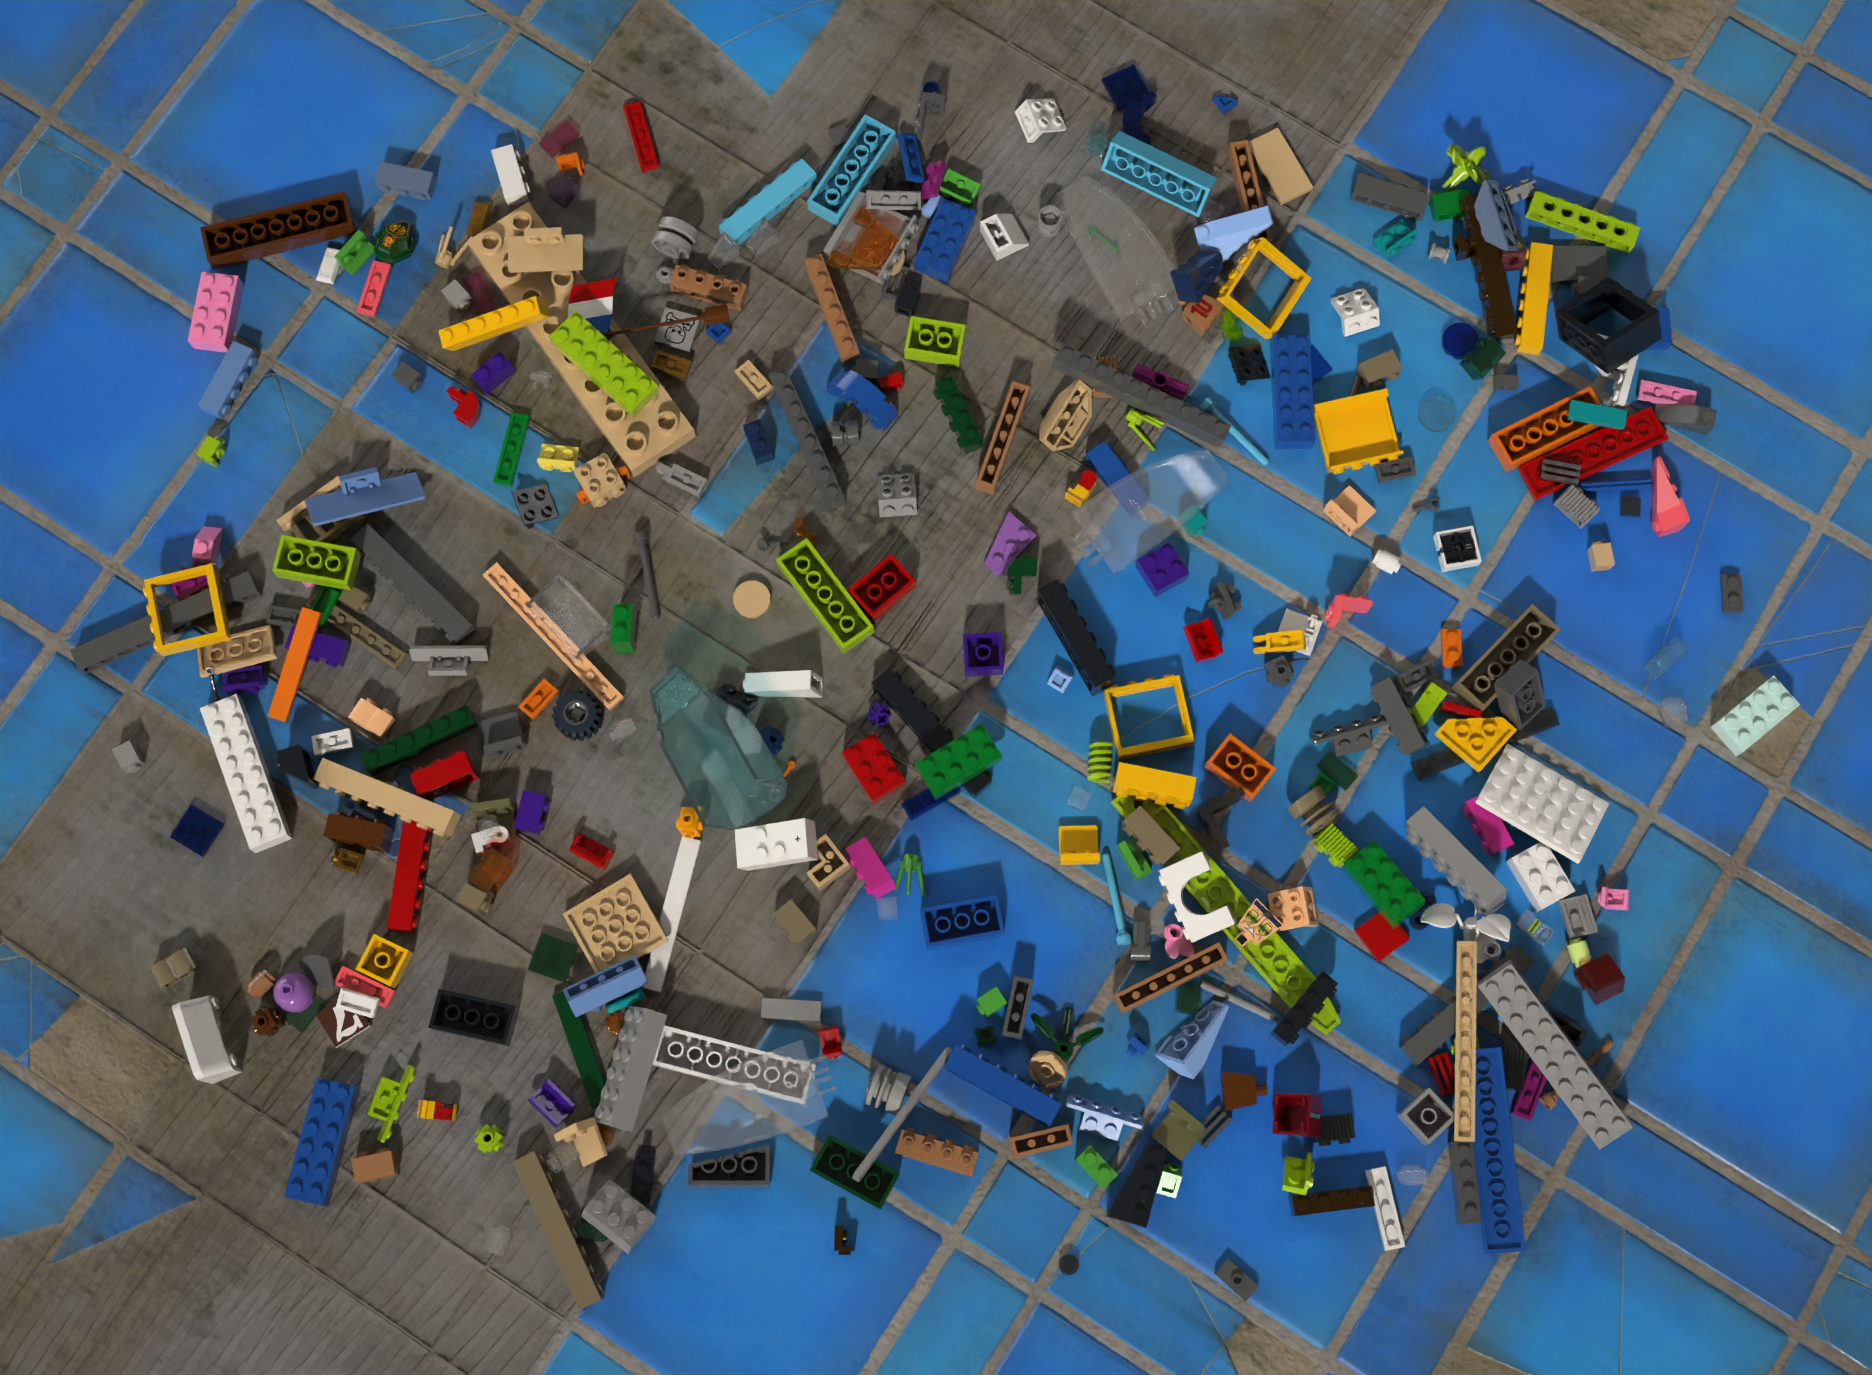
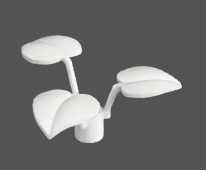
M1437 903L1428 907L1421 916V922L1440 928L1452 927L1458 920L1460 929H1463V937L1468 941L1477 940L1479 932H1482L1490 937L1509 942L1511 923L1506 916L1501 914H1490L1487 918L1483 916L1480 920H1477L1478 911L1475 909L1474 917L1467 918L1463 923L1459 914L1454 913L1455 908L1452 905Z

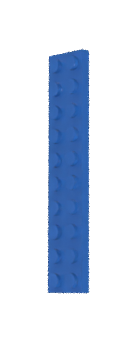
M1502 1047L1476 1049L1475 1142H1473L1482 1220L1484 1254L1526 1251Z

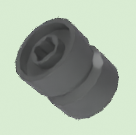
M857 420L847 421L845 424L841 421L831 422L833 446H843L846 442L848 445L859 444Z

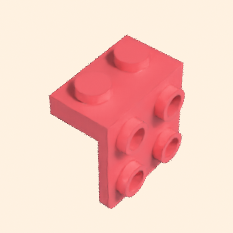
M1348 594L1335 595L1325 611L1324 620L1327 621V627L1334 628L1341 619L1342 611L1367 613L1372 607L1373 601L1365 596L1353 598Z

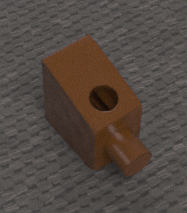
M1231 1072L1220 1073L1224 1112L1256 1105L1257 1096H1267L1268 1094L1267 1084H1256L1254 1075Z

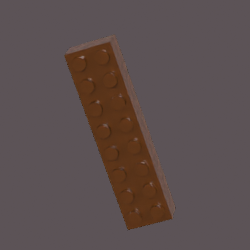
M345 191L200 227L207 261L213 269L353 235L357 232L351 203Z

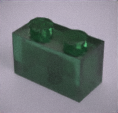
M1482 337L1475 343V348L1468 351L1460 362L1462 368L1473 380L1483 379L1506 354L1493 337Z

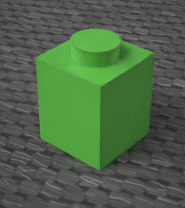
M997 986L979 997L976 1001L978 1003L976 1005L977 1010L981 1015L985 1014L987 1018L1007 1005V1001Z

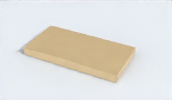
M1279 128L1248 142L1252 158L1280 205L1313 190V185Z
M271 624L232 634V640L197 648L201 678L209 677V674L206 672L208 666L214 667L213 675L277 659Z

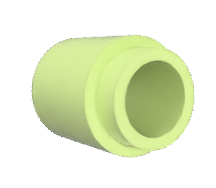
M1581 937L1570 940V945H1567V949L1576 968L1591 964L1590 958L1592 957L1586 940L1582 941Z

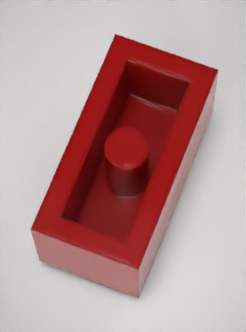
M901 372L878 378L881 392L887 393L893 389L898 390L904 387Z

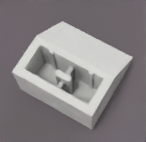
M995 214L980 221V232L996 261L1029 246L1013 214Z

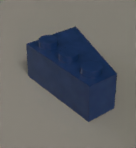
M1199 251L1190 257L1186 264H1180L1177 270L1170 271L1179 301L1199 303L1223 269L1219 253Z

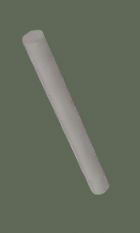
M1202 981L1200 988L1270 1021L1275 1016L1274 1013L1206 981Z

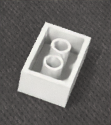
M1542 842L1506 861L1536 913L1575 892L1551 849Z

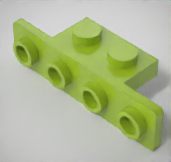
M407 1064L400 1083L382 1076L379 1080L366 1114L384 1121L377 1140L385 1143V1140H388L391 1136L392 1123L394 1120H397L400 1114L399 1106L401 1101H404L408 1094L407 1086L415 1077L414 1066Z

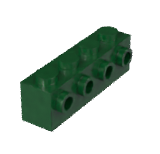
M951 375L935 382L933 393L942 404L941 409L944 416H948L950 429L953 433H956L958 437L956 440L960 449L963 448L965 454L982 448L983 438L953 376Z

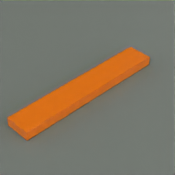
M302 607L268 717L288 722L321 619V612Z

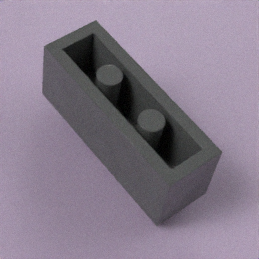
M1014 976L1002 1037L1021 1041L1034 980Z

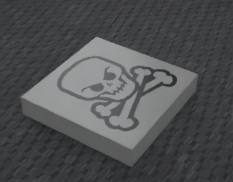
M665 307L660 323L697 316ZM701 320L658 327L654 342L690 353Z

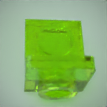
M1223 311L1221 316L1222 339L1234 341L1241 338L1243 328H1234L1235 320L1234 317H1231V311Z

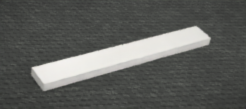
M683 836L681 838L659 921L669 942L651 952L645 973L648 983L642 986L644 989L662 992L701 840L685 838Z

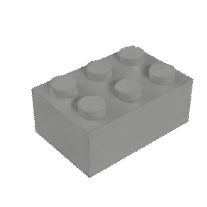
M609 1179L584 1208L581 1217L629 1254L652 1227L657 1216Z

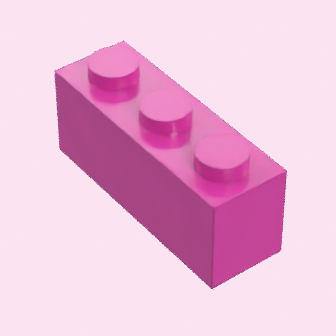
M1476 796L1462 804V811L1465 817L1470 819L1473 833L1479 836L1482 842L1480 843L1484 853H1488L1490 857L1511 847L1514 842L1501 818L1476 804L1475 802L1478 798Z
M866 837L845 848L848 854L845 858L851 867H856L857 870L854 872L860 881L864 880L866 883L863 886L868 895L873 894L877 900L896 888L892 877Z

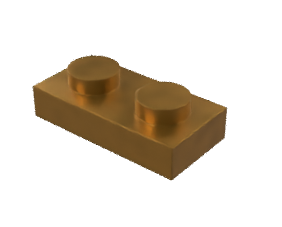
M657 350L650 367L653 370L686 380L692 366V361Z

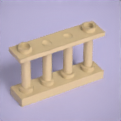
M339 476L308 498L342 490ZM304 500L276 521L284 531L291 530L296 538L307 539L297 526V523L303 518L307 519L320 536L316 541L331 543L354 525L361 524L368 514L346 518L343 521H334L335 527L326 533L321 525H312Z

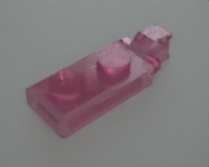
M479 271L463 278L462 280L480 314L492 312V309L495 308V303Z

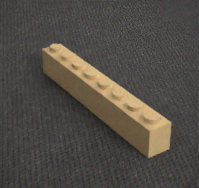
M322 758L313 777L314 780L319 782V787L329 790L330 787L334 788V793L343 797L346 794L351 795L350 799L358 803L366 801L368 802V807L378 810L379 807L383 808V813L392 817L395 814L400 815L399 819L407 823L415 821L417 822V827L427 830L428 827L434 829L432 833L444 837L445 834L452 837L461 817L459 813L325 758Z

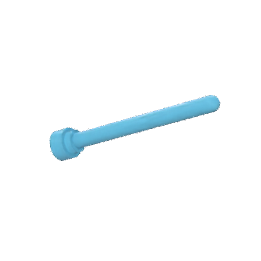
M1207 397L1199 405V408L1230 424L1229 432L1261 464L1267 465L1269 460L1215 408L1214 401Z
M1104 853L1102 859L1118 928L1116 942L1117 946L1131 944L1132 937L1125 928L1110 855Z

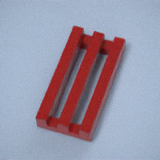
M1444 701L1439 712L1464 719L1481 718L1482 714L1481 710L1449 701Z
M1447 1052L1427 1058L1440 1096L1455 1092V1073ZM1441 1058L1444 1059V1062H1445V1065H1446V1067H1447L1449 1076H1450L1451 1081H1452V1084H1453V1086H1454L1453 1089H1452V1087H1451V1085H1450V1082H1449V1079H1448V1077H1447V1074H1446V1071H1445V1068H1444V1066H1443V1063H1442ZM1434 1060H1437L1447 1091H1444Z

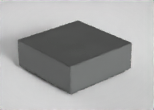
M845 124L828 131L836 149L844 146L851 136Z

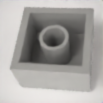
M1429 1087L1424 1089L1397 1117L1426 1146L1454 1121L1455 1114Z

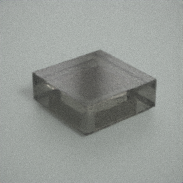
M1621 496L1620 516L1639 517L1641 497Z

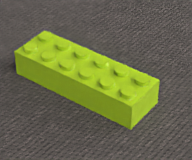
M576 310L549 336L551 344L632 418L659 393L658 384Z
M807 538L776 559L778 568L843 654L875 633L874 626Z

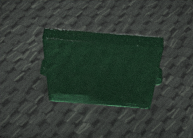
M313 995V1002L307 1009L295 1013L281 1008L279 1012L282 1018L288 1022V1025H292L304 1033L315 1019L316 1014L325 1005Z

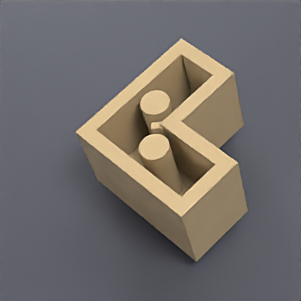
M826 834L817 840L818 859L821 862L807 872L808 878L819 892L850 869L848 861Z

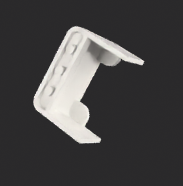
M208 995L172 1005V1010L195 1078L202 1082L214 1084L242 1073V1070L235 1066L237 1065L235 1055L226 1051L215 1018L217 1009H219V1000Z

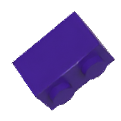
M499 351L473 372L471 376L479 388L488 395L515 373V370L507 358Z
M523 790L514 824L516 831L540 835V831L544 830L546 823L544 815L550 808L549 798L545 794Z

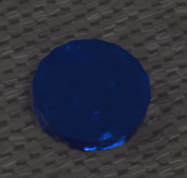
M1455 323L1444 331L1441 338L1442 348L1447 355L1452 356L1454 359H1466L1471 357L1477 350L1479 336L1472 326L1465 323Z

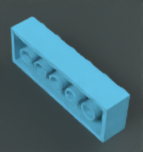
M865 114L807 200L808 210L838 227L858 192L865 190L897 142L896 131Z
M1118 131L1112 139L1101 168L1102 171L1197 217L1201 215L1207 206L1217 181V177L1121 131Z

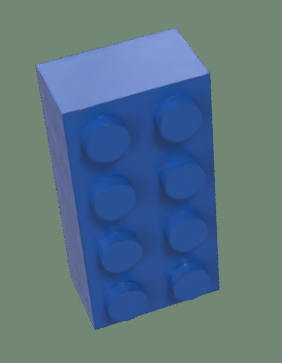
M942 198L914 260V270L948 283L976 221V211Z
M998 895L920 909L927 950L1002 937L1005 934Z

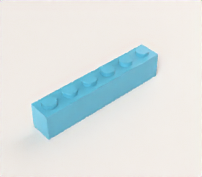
M803 159L793 162L786 172H782L776 177L775 181L765 185L759 194L750 197L748 203L743 207H738L729 218L723 219L719 225L720 234L735 249L816 183V172Z

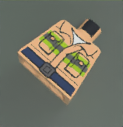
M1256 898L1236 925L1241 933L1234 940L1241 947H1244L1249 941L1256 946L1278 931L1283 924Z

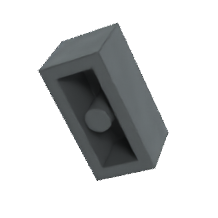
M1495 374L1493 378V390L1515 391L1519 387V375Z

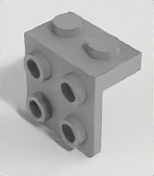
M904 473L877 477L880 517L917 515L914 474Z

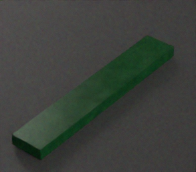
M561 992L552 997L590 1106L593 1108L600 1103L601 1091L605 1087V1083L581 1015L575 1017L564 992Z

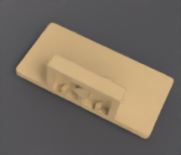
M561 227L524 228V236L508 237V271L510 273L583 270L582 234L564 235Z

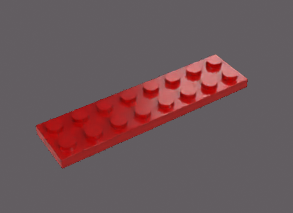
M1650 406L1626 417L1624 430L1604 427L1519 466L1517 470L1534 501L1571 485L1540 479L1543 459L1580 465L1581 469L1578 479L1580 481L1666 442L1669 438ZM1545 471V474H1550V475H1555V476H1561V477H1566V478H1572V479H1574L1573 476L1560 475V474H1556V473L1546 472V471Z

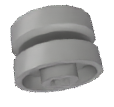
M662 217L658 224L659 231L655 232L651 241L652 245L670 257L681 260L688 259L692 252L691 245L696 242L699 235L698 231L689 223L678 218Z

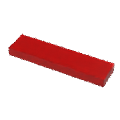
M641 102L623 105L641 171L646 172L659 168Z

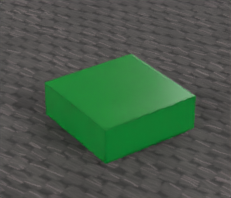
M1319 772L1308 788L1312 790L1320 785L1328 795L1336 782L1322 772Z

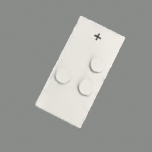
M802 818L735 830L738 869L750 871L818 860L816 827L813 820Z

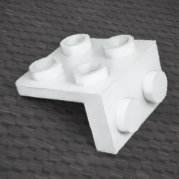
M1357 289L1331 299V304L1341 317L1342 333L1345 337L1380 326L1379 308L1365 289Z

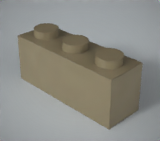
M1141 805L1122 823L1124 832L1129 837L1133 836L1137 840V846L1142 851L1146 850L1150 854L1149 858L1155 865L1159 864L1163 867L1181 849Z

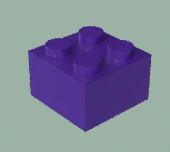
M1170 541L1138 559L1135 566L1155 598L1187 580L1189 576V571Z
M1001 632L963 634L965 677L1003 675Z

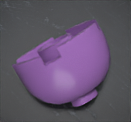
M287 973L276 982L273 989V997L276 1004L283 1010L295 1013L302 1012L312 1004L315 987L307 976L299 973Z

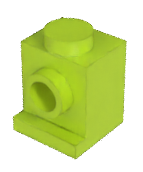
M207 435L196 455L202 461L218 468L219 464L217 461L225 453V441L217 436L212 438Z

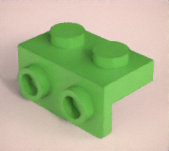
M948 169L940 186V194L947 198L953 196L957 198L956 202L967 206V204L974 203L982 184Z

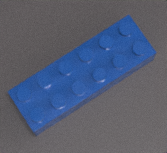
M1273 335L1270 341L1275 449H1312L1315 443L1310 335Z
M963 1044L960 1047L955 1046L944 1066L946 1071L1042 1125L1050 1127L1062 1105L1059 1103V1098L1050 1093L1046 1096L1041 1093L1042 1089L1034 1084L1029 1086L1023 1083L1025 1079L1016 1074L1013 1076L1007 1074V1069L998 1064L996 1066L989 1064V1059L979 1054L978 1057L971 1053L972 1050Z
M316 1078L284 1197L329 1207L360 1087Z

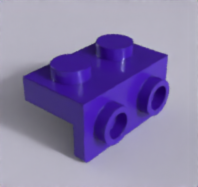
M260 665L224 672L225 686H222V690L229 696L240 695L241 692L259 693L260 690L265 689L264 667Z
M546 1079L544 1084L528 1099V1102L555 1128L568 1118L576 1107L574 1100L569 1095H565L560 1090L559 1085L550 1079Z

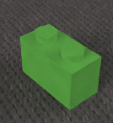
M1091 1145L1075 1159L1102 1190L1118 1176Z

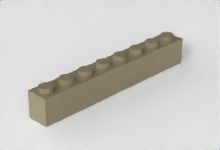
M533 1151L512 1161L578 1309L583 1310L603 1300L602 1294L605 1293L600 1282L596 1283L594 1276L596 1272L592 1264L588 1265L586 1261L587 1252L584 1246H580L577 1241L579 1234L576 1228L571 1227L568 1221L571 1219L570 1214L566 1208L563 1209L560 1203L563 1201L558 1190L555 1191L552 1183H554V1179L550 1171L546 1172L544 1168L546 1161L542 1153L538 1154L537 1151Z

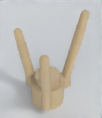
M452 226L449 227L446 239L445 234H442L435 258L437 265L447 269L449 265L454 266L456 260L468 247L466 241L453 258L451 257L452 253L447 251V246L453 230Z

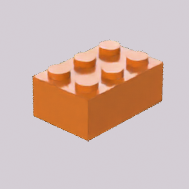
M1231 733L1204 766L1205 769L1250 803L1276 770L1274 766Z

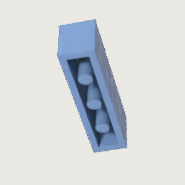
M235 341L231 343L198 403V406L204 412L222 420L225 415L229 414L233 400L239 396L242 384L247 381L251 367H254L257 362L258 356L253 349Z
M636 955L564 988L563 992L575 1017H578L647 984L648 981Z

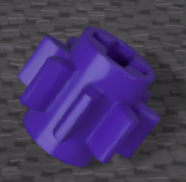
M877 702L869 706V712L866 715L872 725L877 723L881 727V725L889 722V716L892 713L889 711L886 703L881 705Z

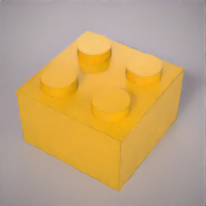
M374 934L355 970L396 989L414 953Z

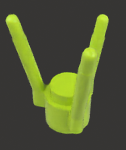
M1133 407L1126 416V420L1129 421L1128 426L1154 452L1156 449L1136 425L1140 426L1143 421H1146L1161 428L1165 423Z

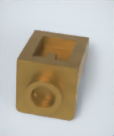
M340 848L337 852L334 851L332 855V868H339L358 874L364 855Z

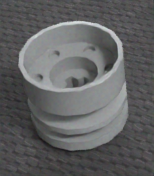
M879 1064L878 1069L870 1079L866 1091L865 1104L870 1106L873 1098H876L875 1108L878 1109L881 1102L884 1101L886 1102L885 1112L897 1115L905 1098L911 1076L899 1072L895 1079H891L892 1069L889 1068L886 1075L883 1076L884 1066Z

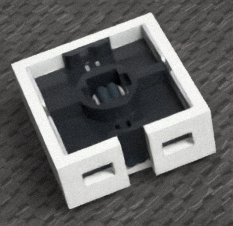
M1473 526L1440 531L1434 534L1433 539L1436 551H1440L1438 559L1441 572L1479 566L1482 562Z

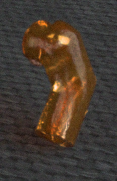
M795 519L793 529L797 536L801 539L807 538L808 540L816 541L817 532L807 530L803 519Z
M610 1013L606 1017L605 1023L609 1033L618 1037L622 1029L617 1024L619 1017L615 1013Z

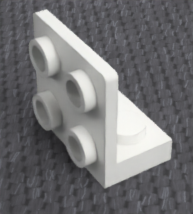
M1053 98L1027 99L1015 111L1028 143H1034L1044 132H1060L1067 129Z

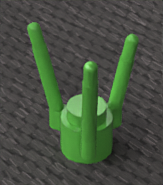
M903 855V861H900V869L895 882V891L898 890L904 870L908 872L906 894L910 895L912 872H916L917 869L922 897L926 896L921 869L922 862H919L918 855Z

